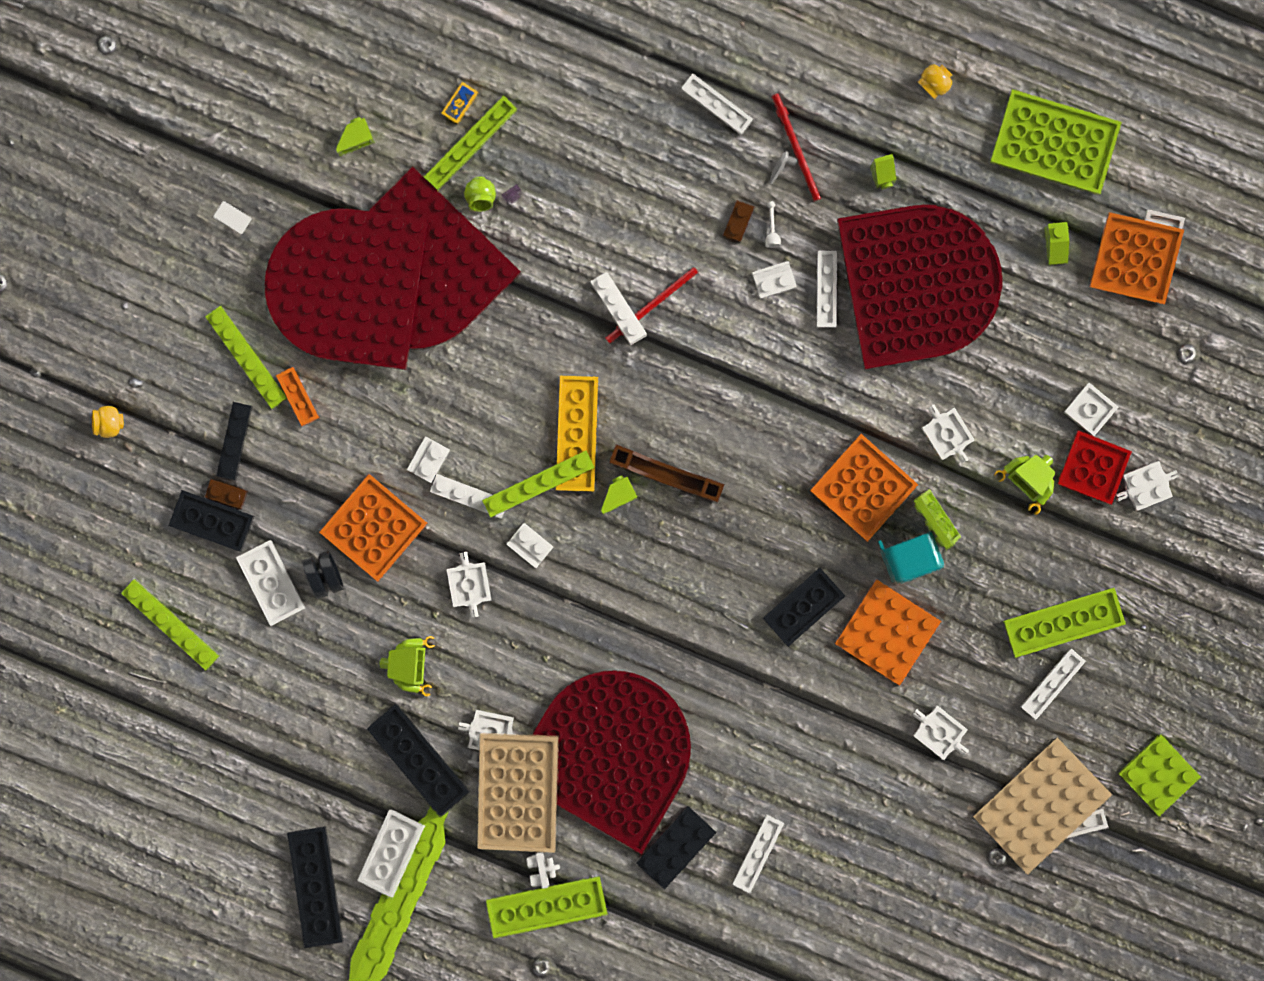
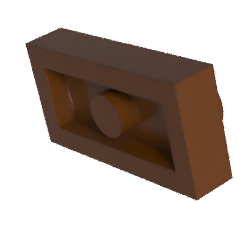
M737 200L723 236L741 243L754 206Z
M210 479L205 497L242 509L248 491Z

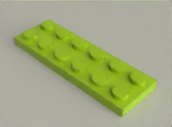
M1115 588L1106 589L1003 621L1014 658L1126 625Z
M600 876L486 899L493 939L608 915Z

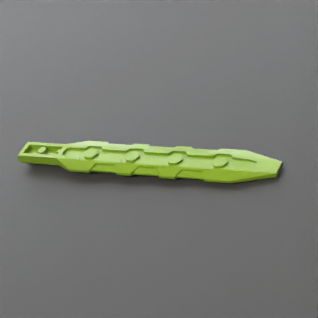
M430 806L426 816L418 821V823L425 827L394 896L389 897L382 893L379 902L375 904L362 939L359 940L352 955L349 981H381L386 976L395 957V950L411 921L410 917L417 901L426 888V881L435 861H438L446 843L444 822L449 811L440 818Z

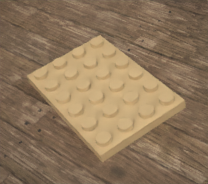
M480 734L478 849L555 853L558 736Z
M1056 738L980 809L973 818L1028 875L1112 794Z

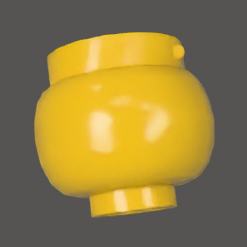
M932 64L922 72V78L918 83L936 99L939 95H944L950 90L952 86L950 77L952 74L943 65L939 67L936 64Z
M102 406L98 410H92L93 435L113 438L119 434L120 429H123V414H119L115 407Z

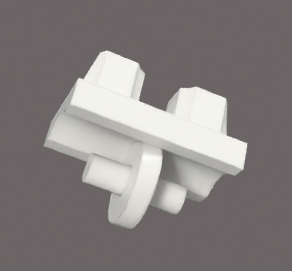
M537 852L535 855L527 857L528 868L539 866L540 874L530 875L531 886L547 888L549 886L547 871H549L550 878L556 877L555 870L560 868L559 864L553 863V858H547L548 866H546L544 852Z

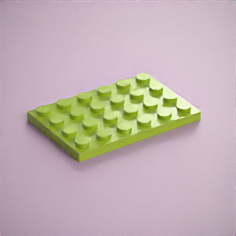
M1012 89L990 163L1100 195L1122 122Z

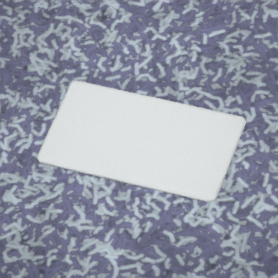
M225 201L221 203L214 214V218L240 234H243L251 221L249 216Z

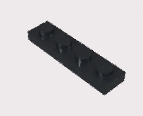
M237 402L232 403L217 469V477L236 481L253 408L251 405Z

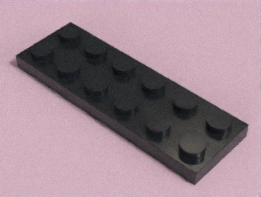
M395 703L367 728L440 818L470 793L469 789L398 704Z
M322 826L287 832L304 949L344 942L327 827Z

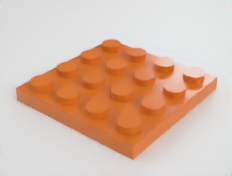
M1108 212L1089 287L1165 304L1185 229Z
M860 434L813 486L810 492L868 542L918 484L865 436Z
M368 474L319 533L379 582L428 523L372 475Z
M876 579L834 644L900 686L941 621Z

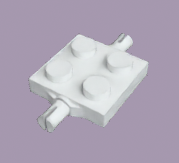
M935 405L929 407L928 410L933 419L921 429L941 461L955 454L962 464L969 459L963 452V449L973 442L974 438L956 409L953 408L947 413L940 414Z
M1155 461L1123 474L1125 491L1117 493L1115 497H1118L1116 498L1118 502L1129 498L1134 505L1135 511L1141 510L1173 497L1169 488V481L1179 478L1178 472L1174 470L1165 474L1160 462Z
M464 552V556L463 553H459L462 565L447 569L453 607L469 606L472 618L474 614L475 617L479 616L477 611L478 604L491 601V594L485 562L478 564L469 563L468 552Z
M937 705L926 716L918 709L914 711L917 714L913 713L912 716L921 722L919 728L913 734L916 739L943 760L953 750H957L963 756L966 755L969 750L961 745L960 742L968 729Z
M476 710L473 722L471 724L460 722L458 730L469 732L468 748L480 750L481 733L513 734L512 725L514 717Z

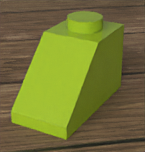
M355 118L350 121V124L346 125L336 148L339 156L375 143L365 118Z
M893 154L874 159L870 168L876 188L881 187L884 190L893 187L892 184L897 180Z
M1068 223L1048 224L1044 228L1048 265L1067 264L1069 256Z
M623 475L612 480L613 484L608 489L601 509L603 515L638 498L628 476L623 478Z

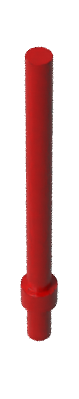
M775 94L772 96V99L777 109L776 114L783 123L814 202L818 201L821 197L788 118V110L783 106L779 94Z
M691 268L634 315L638 321L698 273L696 268ZM618 325L616 330L605 338L609 344L620 335L623 336Z

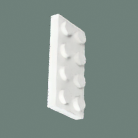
M272 540L236 557L270 626L306 609Z
M389 809L357 881L389 897H393L425 826Z

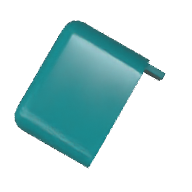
M933 532L886 549L882 541H878L880 553L889 577L894 584H903L944 567V561Z

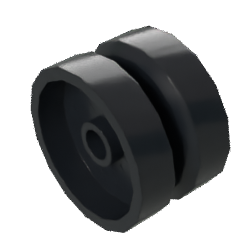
M330 551L319 554V564L313 557L303 560L308 583L317 599L328 596V587L333 593L344 590L340 572Z

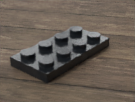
M181 490L168 526L242 552L255 516Z
M819 567L762 619L784 644L789 647L839 603L845 595Z
M687 806L636 864L665 890L717 832L693 809Z

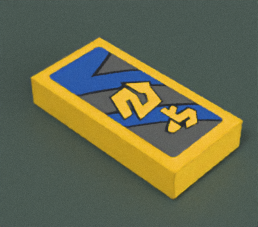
M462 82L442 111V115L458 125L479 93Z

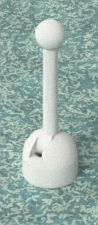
M773 201L768 202L771 233L766 237L765 245L769 248L781 246L780 236L774 232L773 208L775 203Z

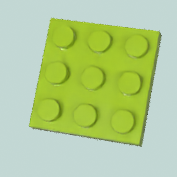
M930 489L914 500L916 503L914 504L915 509L919 514L924 515L927 527L931 531L934 530L937 535L936 540L941 547L944 546L947 550L961 538V535Z
M1161 734L1153 739L1118 773L1159 817L1201 778Z

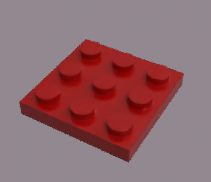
M1078 430L1057 485L1112 505L1132 451Z

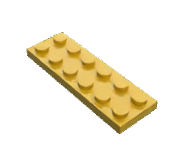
M560 376L557 464L587 451L595 467L598 377ZM595 468L556 486V491L594 492Z

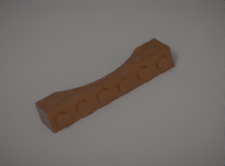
M615 445L609 461L611 465L714 503H718L725 485L662 463L619 445Z

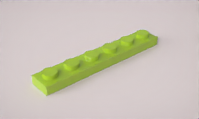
M503 96L424 178L439 191L518 109Z
M219 306L205 316L270 408L274 409L288 398L223 307Z
M584 451L482 501L490 518L595 467L587 451Z
M133 579L121 594L203 669L208 670L220 657L136 579Z

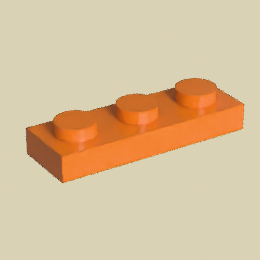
M291 367L277 374L276 377L301 426L304 427L319 419L295 368Z

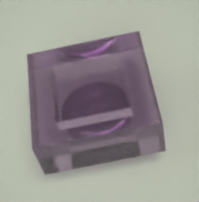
M516 184L501 194L506 204L510 202L513 204L521 198L522 191Z

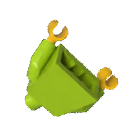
M1034 455L1032 458L1029 456L1017 457L1005 465L1002 471L998 470L994 473V476L999 472L1003 474V478L998 482H1002L1005 479V475L1010 474L1008 478L1033 502L1037 500L1036 503H1030L1028 506L1029 511L1033 506H1037V511H1035L1034 515L1040 513V506L1044 505L1053 494L1055 471L1050 468L1053 459L1048 455H1044L1042 458L1038 455Z
M429 636L425 640H422V638L406 639L396 645L395 650L389 651L388 658L382 657L380 659V668L387 669V677L393 679L394 684L401 690L413 693L422 692L424 696L431 695L423 690L425 687L432 688L430 684L420 686V684H423L426 649L422 648V646L433 648L435 645L429 646L427 640L434 639V637Z

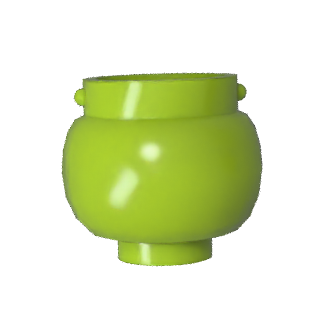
M475 177L466 184L464 197L469 209L475 212H484L493 207V202L496 198L495 186L485 177Z

